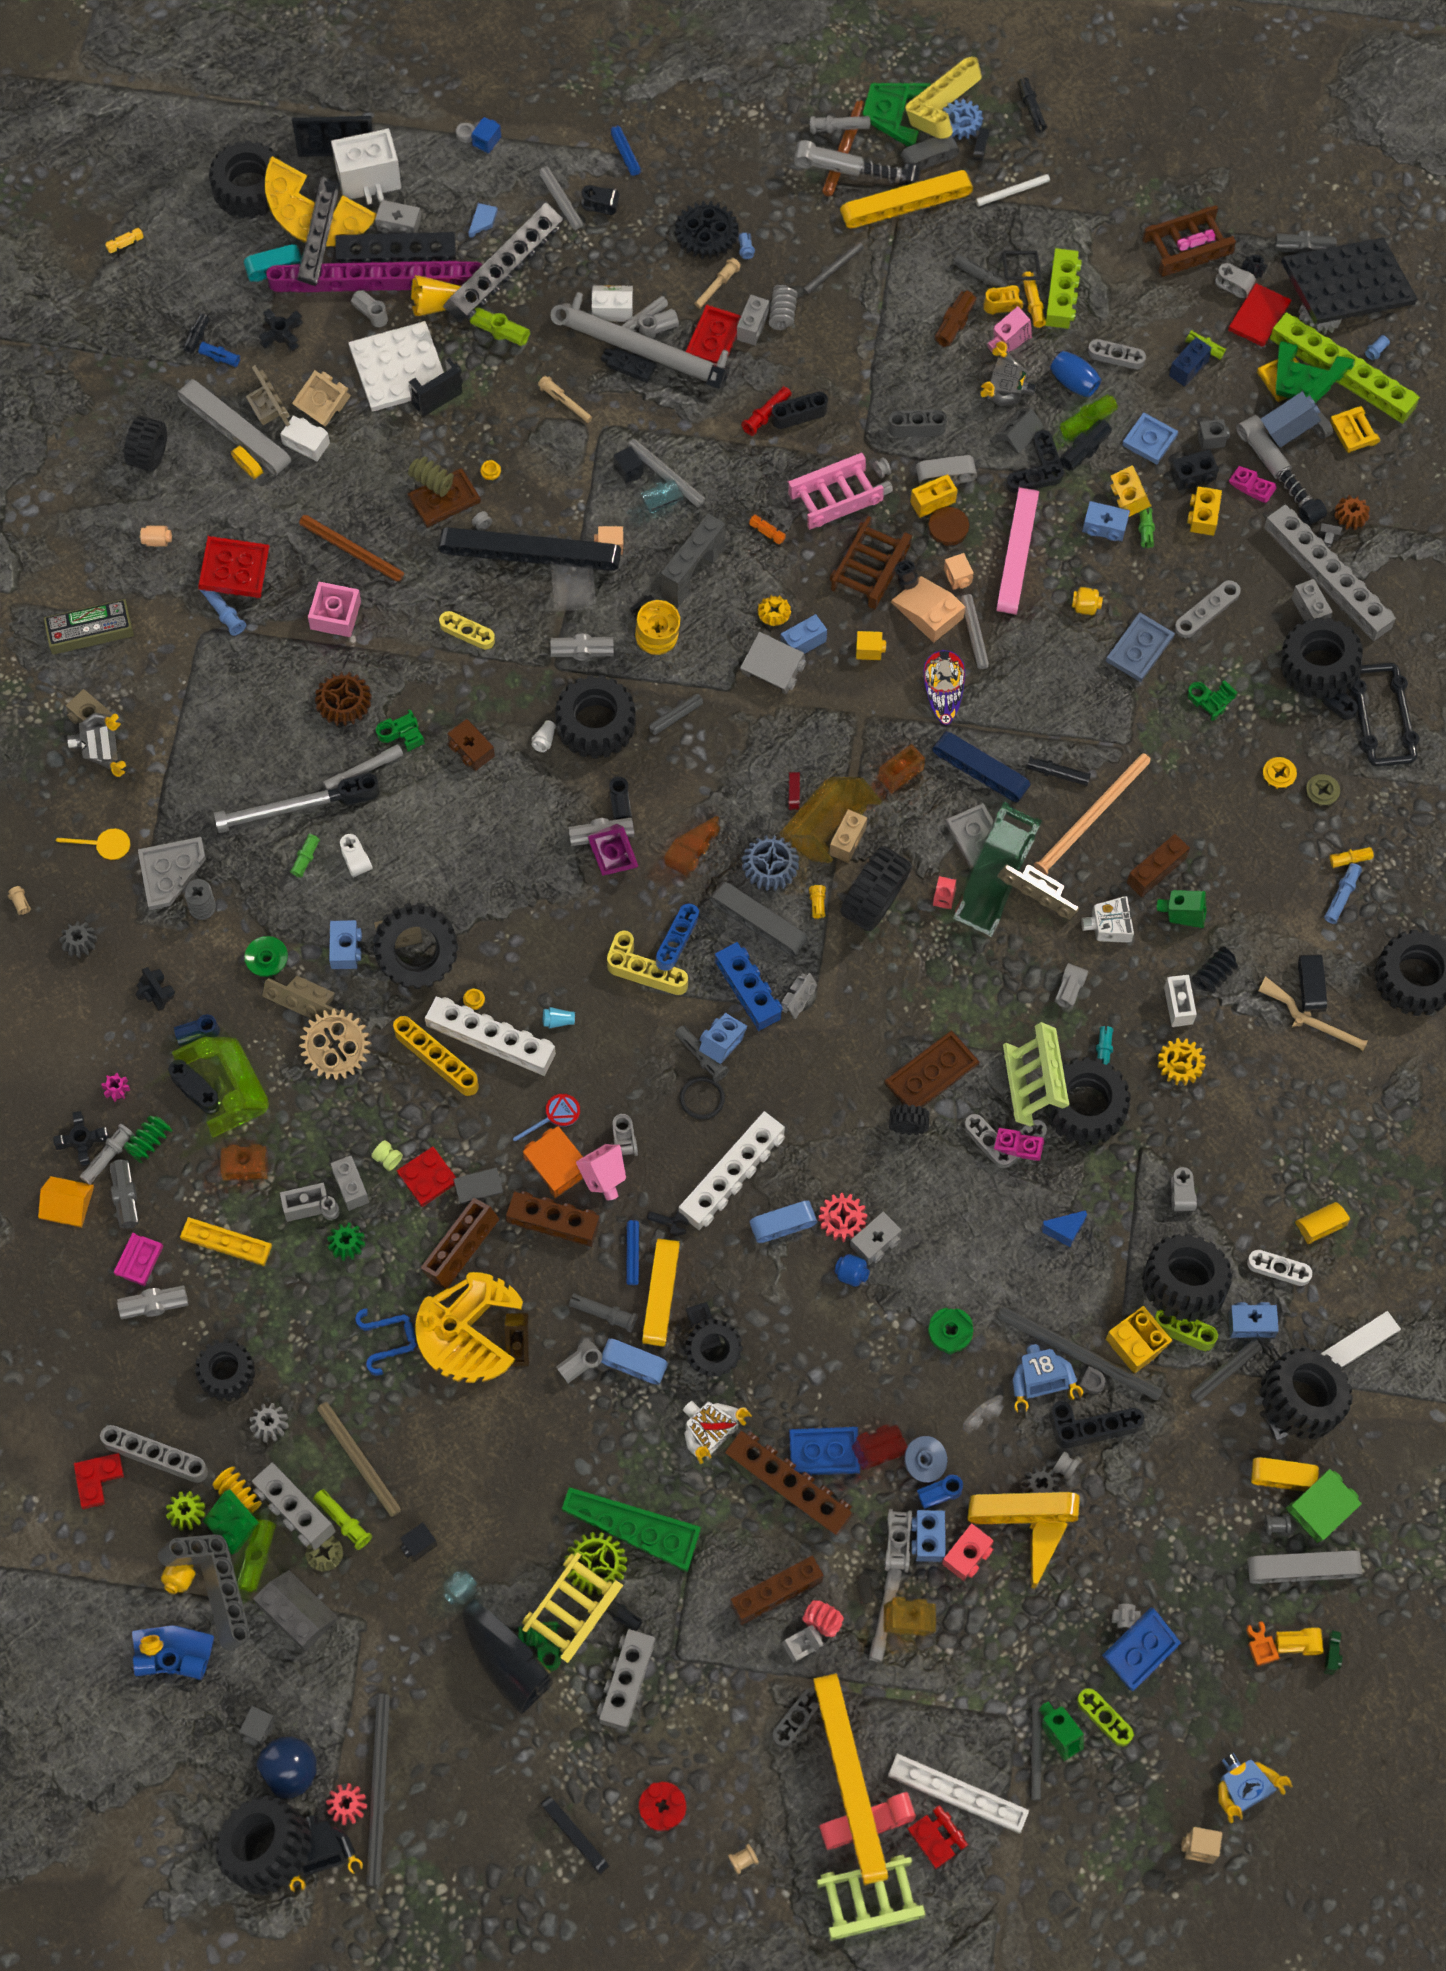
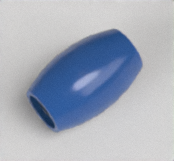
M1066 351L1060 352L1050 366L1052 373L1062 385L1070 391L1087 398L1094 394L1102 381L1096 370L1081 357Z

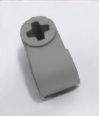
M1224 263L1219 267L1218 275L1215 279V283L1219 288L1233 293L1240 298L1248 296L1256 281L1253 274L1229 263Z
M619 1114L614 1117L612 1124L614 1145H620L622 1156L630 1154L638 1156L632 1120L626 1114ZM625 1123L628 1125V1128L620 1130L617 1128V1125Z
M1178 1168L1171 1179L1173 1212L1196 1211L1197 1200L1194 1190L1193 1173L1188 1168ZM1179 1177H1182V1179L1185 1181V1183H1182L1181 1179H1178V1178H1179Z

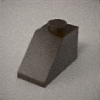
M506 1313V1353L515 1359L511 1366H529L528 1313Z

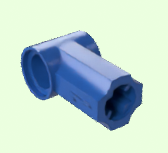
M948 1475L944 1480L917 1490L924 1510L947 1500H954L960 1497L963 1490V1482L957 1475ZM954 1482L959 1486V1489L956 1492H950L947 1490L946 1485Z

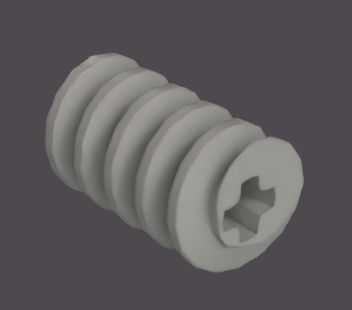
M776 285L773 288L769 326L775 330H783L794 324L793 318L795 317L794 312L796 311L795 305L797 304L796 298L798 293L788 286Z

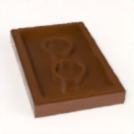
M462 468L451 472L454 475L452 485L448 493L443 497L428 489L427 486H422L407 493L408 498L426 528L481 502V498Z

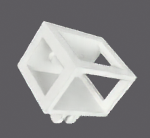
M389 129L331 141L335 169L343 196L350 200L365 197L368 205L372 204L371 195L377 194V198L381 202L384 200L382 193L401 189L398 159Z

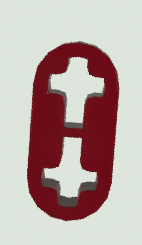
M789 772V810H799L800 772Z

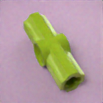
M481 308L474 309L476 313L470 319L472 325L492 333L493 337L497 340L506 339L520 346L527 343L530 335L529 329L509 321L504 314H493Z

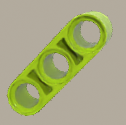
M1161 1309L1157 1311L1154 1319L1170 1338L1201 1351H1209L1214 1347L1218 1338L1217 1330L1214 1327L1198 1320L1194 1322H1188L1187 1319H1183V1321L1175 1320L1176 1317L1164 1315V1311ZM1166 1317L1170 1323L1162 1324L1159 1318ZM1180 1326L1189 1327L1191 1332H1182ZM1201 1335L1210 1336L1212 1341L1205 1342L1202 1340Z

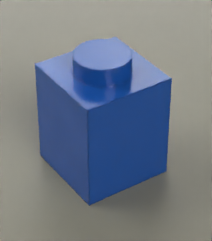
M483 117L471 133L472 145L490 153L501 138L500 125L494 120Z

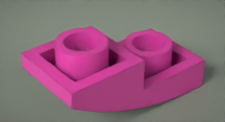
M1241 466L1237 468L1229 480V483L1238 490L1264 503L1268 502L1276 490V483L1258 478L1257 472Z
M999 1128L994 1149L1012 1156L1040 1161L1044 1139L1042 1137L1022 1135L1017 1130Z

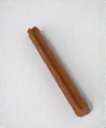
M861 100L855 103L850 117H862L865 107L864 101ZM858 129L845 130L837 152L849 154ZM829 171L822 189V193L828 197L834 194L841 175L840 172Z
M308 515L301 517L299 521L301 526L396 582L402 580L404 576L403 571Z

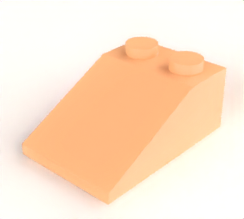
M922 576L919 577L917 586L912 589L903 590L891 600V603L933 643L964 619L965 606L952 593Z

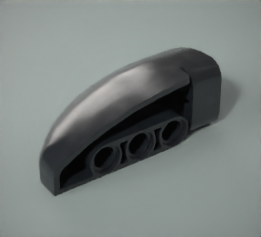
M472 1600L462 1613L472 1648L484 1671L500 1694L520 1714H523L552 1686V1673L538 1658L531 1659L533 1652L505 1624L480 1603Z

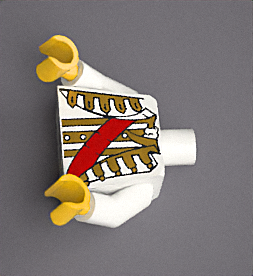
M693 1401L689 1402L683 1409L690 1417L686 1423V1431L684 1433L687 1448L697 1457L699 1463L703 1464L702 1458L704 1456L711 1458V1454L738 1429L737 1421L745 1426L747 1423L743 1418L746 1416L752 1417V1415L746 1408L738 1409L724 1404L708 1402L700 1409Z

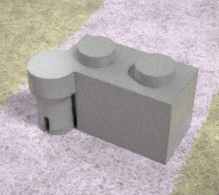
M324 1183L280 1192L287 1222L322 1214L327 1220H334L339 1215L338 1204L333 1197H327Z

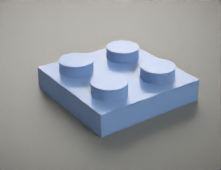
M1143 413L1124 439L1122 446L1157 465L1178 436L1179 431Z

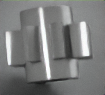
M1119 1604L1118 1610H1113L1112 1623H1117V1629L1127 1631L1141 1617V1612L1135 1611V1605Z

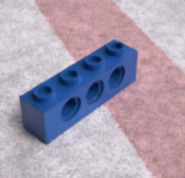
M738 942L715 953V964L757 1030L760 1031L781 1020L783 1008L778 999L774 1000L770 993L772 991L766 981L763 982L759 977L761 974L755 964L752 965L748 960L750 957L744 947L741 948ZM742 966L744 969L741 971H737L734 969V967ZM747 983H752L755 986L753 988H747L744 985ZM758 1000H763L766 1002V1004L760 1006L757 1005L755 1002Z

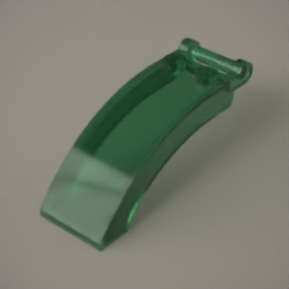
M1003 802L1000 806L998 814L980 848L953 915V919L991 937L1001 919L1004 906L1012 889V885L1006 884L997 875L1005 865L1012 867L1018 872L1020 871L1042 823L1041 819L1037 817L1034 819L1009 807L1010 804ZM1005 814L1031 826L1029 832L1004 821Z

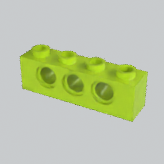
M1055 248L1045 326L1069 329L1070 321L1075 319L1076 309H1072V304L1076 305L1078 293L1074 292V288L1079 286L1080 276H1076V271L1080 272L1082 262L1081 259H1078L1079 251Z

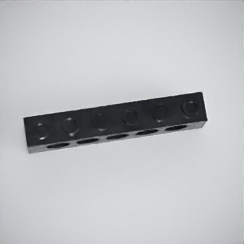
M455 232L335 235L336 260L338 263L412 262V260L432 262V260L452 261V259H456ZM435 243L441 245V250L437 253L430 250L431 246ZM414 244H419L421 250L418 253L411 252V247ZM393 245H400L402 247L398 254L391 252ZM360 246L362 251L360 254L354 255L351 253L352 248ZM373 246H381V252L379 254L371 253Z

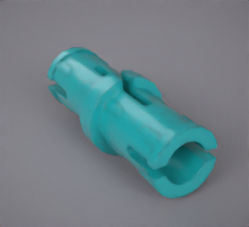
M1105 1026L1099 1028V1044L1096 1045L1097 1058L1102 1059V1063L1105 1065L1108 1062L1110 1063V1054L1113 1053V1046L1111 1044L1114 1029L1107 1026V1032Z

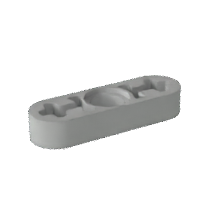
M1100 339L1091 341L1088 348V355L1094 360L1131 369L1142 368L1146 359V355L1141 349ZM1096 347L1100 348L1099 352L1095 351ZM1113 351H1119L1121 352L1122 356L1116 358L1113 357L1111 353ZM1139 357L1138 361H1134V358Z

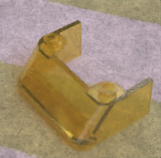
M830 777L820 785L783 828L780 836L785 839L786 843L790 842L793 848H796L797 851L811 861L831 863L833 859L827 853L829 847L825 843L839 828L847 810L849 809L862 815L866 811L868 804L880 805L882 800L862 777Z

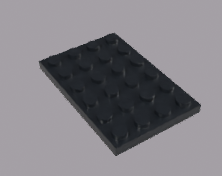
M1384 237L1284 256L1281 260L1314 325L1414 305L1418 300Z

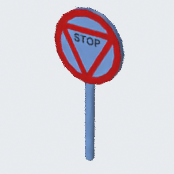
M568 1094L553 1096L546 1105L547 1118L515 1136L513 1141L521 1139L549 1121L559 1127H567L574 1124L580 1116L578 1101Z

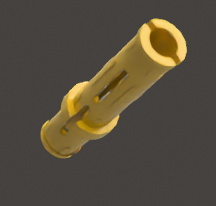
M1025 272L1022 276H1034V273ZM1022 280L1029 304L1028 311L1032 315L1034 327L1037 326V328L1043 327L1046 324L1043 313L1044 305L1040 301L1035 280Z

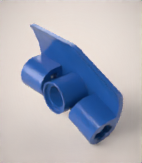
M164 1626L132 1631L135 1652L133 1656L135 1676L166 1672L198 1680L203 1679L214 1641L213 1635L179 1626ZM149 1635H157L163 1642V1648L159 1653L152 1656L141 1653L139 1649L141 1639ZM170 1656L176 1657L173 1665L166 1666L164 1664L166 1658Z

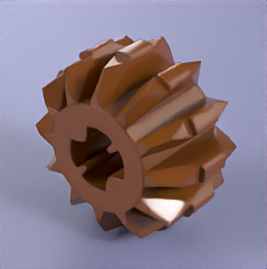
M1351 495L1347 496V499L1342 498L1335 507V519L1339 520V526L1344 524L1346 530L1352 527L1354 531L1358 526L1362 528L1370 516V508L1365 505L1366 500L1360 501L1359 496L1353 499Z

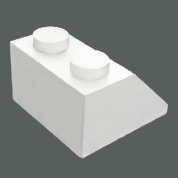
M593 286L592 315L609 322H627L632 318L633 286Z

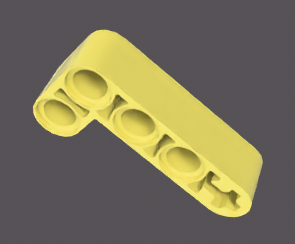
M620 931L615 935L607 956V967L611 974L674 995H682L687 991L688 975L684 970L676 967L669 971L660 970L656 966V961L633 954L634 938L630 932ZM626 941L629 945L621 946L619 943ZM615 960L622 961L620 965L612 964ZM634 967H641V968H642V970H641V971H638V972H637V971H634V970H632V969H633ZM655 973L663 975L661 978L653 977Z

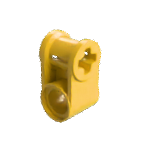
M1011 285L989 289L984 299V311L989 314L1012 312L1016 307L1022 309L1023 302L1019 298V287Z

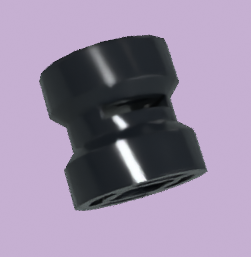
M910 560L899 562L895 567V572L900 587L903 589L914 588L919 583L914 562Z

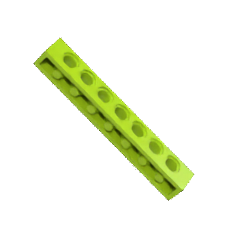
M1286 312L1273 328L1270 337L1271 341L1278 345L1280 341L1298 345V351L1295 356L1313 367L1329 371L1337 355L1354 359V367L1351 370L1348 369L1344 373V377L1336 382L1403 424L1416 409L1420 397L1414 391L1400 385L1398 381L1389 378L1379 369H1375L1363 359L1351 354L1346 348L1340 347L1330 338L1321 335L1313 327L1307 326L1297 317L1291 316Z

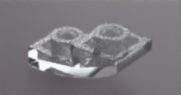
M998 1395L980 1405L963 1423L962 1430L970 1434L973 1429L976 1431L979 1429L984 1421L983 1418L989 1422L993 1416L997 1418L1004 1408L1002 1405L1004 1397Z

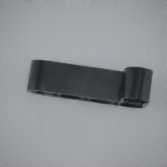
M1065 1401L1056 1402L1050 1413V1421L1056 1442L1062 1448H1072L1135 1434L1141 1429L1145 1420L1143 1412L1137 1408H1129L1075 1420L1071 1405ZM1063 1410L1067 1416L1060 1418L1056 1415L1055 1411ZM1130 1417H1132L1134 1421H1137V1423L1134 1424L1133 1421H1129ZM1113 1422L1117 1428L1110 1430L1106 1427L1105 1423ZM1089 1426L1094 1429L1095 1433L1092 1435L1086 1434L1083 1428ZM1064 1431L1070 1432L1073 1438L1070 1440L1064 1439L1061 1433Z

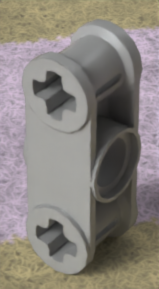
M889 1509L888 1542L885 1571H889V1569L909 1571V1539L912 1521V1511L910 1510L908 1512H895ZM895 1539H901L902 1542H897Z

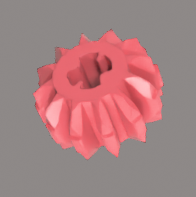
M813 1600L808 1605L803 1616V1621L807 1626L813 1625L820 1634L826 1637H834L839 1632L844 1620L840 1611L827 1603Z
M347 1783L346 1790H343L342 1786L338 1785V1794L334 1791L330 1792L334 1800H326L327 1805L333 1806L327 1812L329 1815L335 1814L333 1817L334 1822L339 1821L342 1817V1825L347 1824L348 1818H350L352 1824H355V1815L359 1818L364 1816L359 1809H367V1804L362 1803L366 1796L365 1794L358 1795L361 1790L358 1786L352 1791L350 1783ZM346 1799L351 1802L349 1809H345L343 1806V1801Z

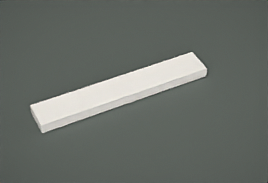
M900 1754L896 1755L888 1777L1019 1834L1029 1813V1810Z

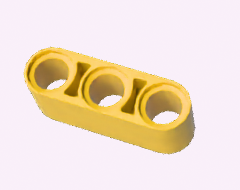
M1254 1458L1251 1483L1305 1492L1318 1480L1319 1467L1298 1462Z

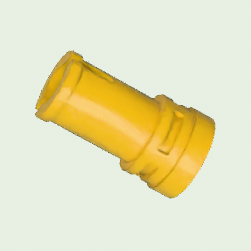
M823 885L809 887L810 900H812V917L816 919L826 916L824 906L826 887Z

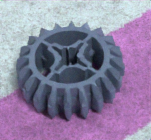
M765 835L763 841L757 837L756 844L751 842L749 848H746L744 851L745 856L742 857V862L744 863L742 870L746 871L745 877L750 878L751 885L757 882L758 889L762 885L765 886L766 891L769 890V887H773L776 891L778 885L784 889L786 883H792V877L796 878V870H799V863H797L799 862V856L796 855V848H791L792 844L790 842L784 844L785 839L783 837L779 841L776 840L775 835L772 839H768V836ZM776 852L780 853V854L783 855L784 857L778 856V855L776 854ZM771 857H773V863L771 864V868L769 869V862L771 860ZM756 867L765 871L766 874L761 873Z

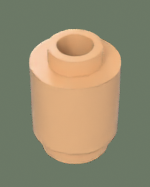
M146 526V528H141V543L147 546H168V542L172 541V532L168 530L167 526Z

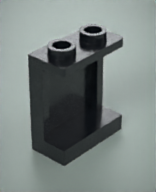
M450 358L446 359L447 371L423 386L416 378L408 381L411 404L422 417L463 393L462 370Z

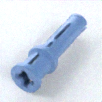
M200 590L218 612L219 620L227 625L231 635H238L245 629L246 623L239 619L236 615V610L229 607L218 592Z

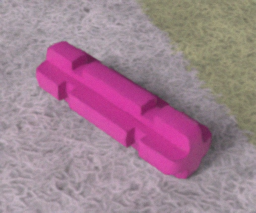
M1210 229L1204 231V234L1200 232L1188 236L1187 239H1179L1177 247L1180 251H1184L1188 247L1193 248L1205 244V241L1207 243L1214 241L1215 233Z

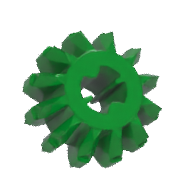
M348 1222L346 1228H343V1225L339 1223V1230L332 1228L331 1233L333 1236L327 1237L330 1243L328 1249L333 1251L335 1258L341 1255L342 1261H345L347 1256L354 1260V1253L361 1255L362 1251L360 1248L366 1245L363 1241L365 1235L364 1233H359L360 1228L358 1226L352 1228L351 1223ZM348 1239L349 1244L345 1245L343 1240Z

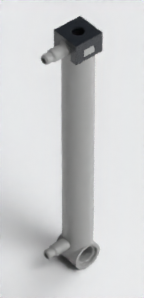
M577 292L572 305L568 303L560 304L551 311V319L557 325H565L706 381L707 385L717 389L725 386L730 367L725 366L728 358V351L726 350L722 351L718 363L714 364L579 310L583 296L580 292ZM561 309H563L566 312L565 319H563L560 315Z

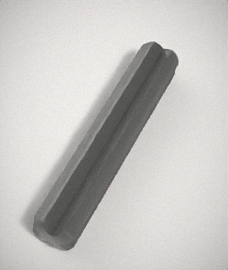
M699 694L693 695L650 723L649 730L653 735L658 734L703 704L702 697Z

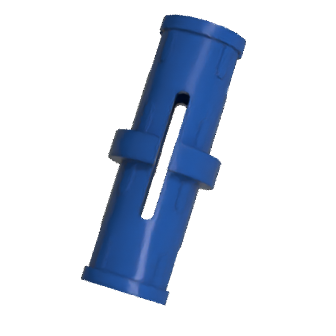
M206 342L200 344L199 354L213 358L218 363L224 362L233 367L238 366L240 355L226 351L221 346L215 347Z

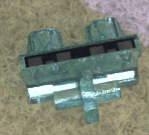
M675 480L665 484L657 483V487L641 493V497L651 513L657 512L660 508L667 505L677 504L679 500L683 499V495Z

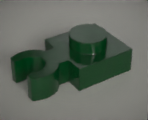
M1332 1631L1329 1634L1324 1667L1325 1674L1333 1675L1337 1669H1341L1343 1656L1339 1655L1341 1632Z

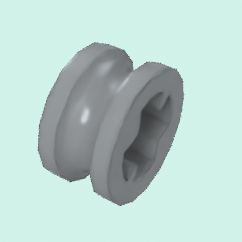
M881 458L880 462H873L875 472L881 479L885 477V474H891L890 465L885 458Z
M483 511L472 519V524L476 526L477 530L484 531L492 524V519L488 517L487 512Z

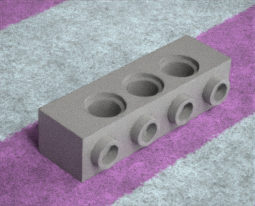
M273 1462L252 1480L255 1486L253 1492L261 1501L266 1499L270 1503L268 1507L276 1516L279 1514L283 1516L284 1520L282 1522L291 1532L295 1529L300 1534L298 1539L305 1547L310 1545L316 1550L336 1532L332 1523ZM282 1489L279 1495L273 1496L274 1491ZM297 1505L294 1510L287 1511L289 1506ZM312 1520L308 1526H302L304 1521Z
M628 1629L627 1635L622 1634L618 1647L622 1649L620 1657L614 1658L611 1670L615 1672L612 1680H607L604 1690L607 1697L605 1703L600 1702L597 1716H600V1724L627 1732L655 1645V1637ZM631 1652H635L639 1655V1659L636 1662H629L626 1656ZM622 1675H629L632 1681L627 1685H623L619 1682V1678ZM616 1697H621L625 1700L624 1705L621 1707H615L611 1702Z

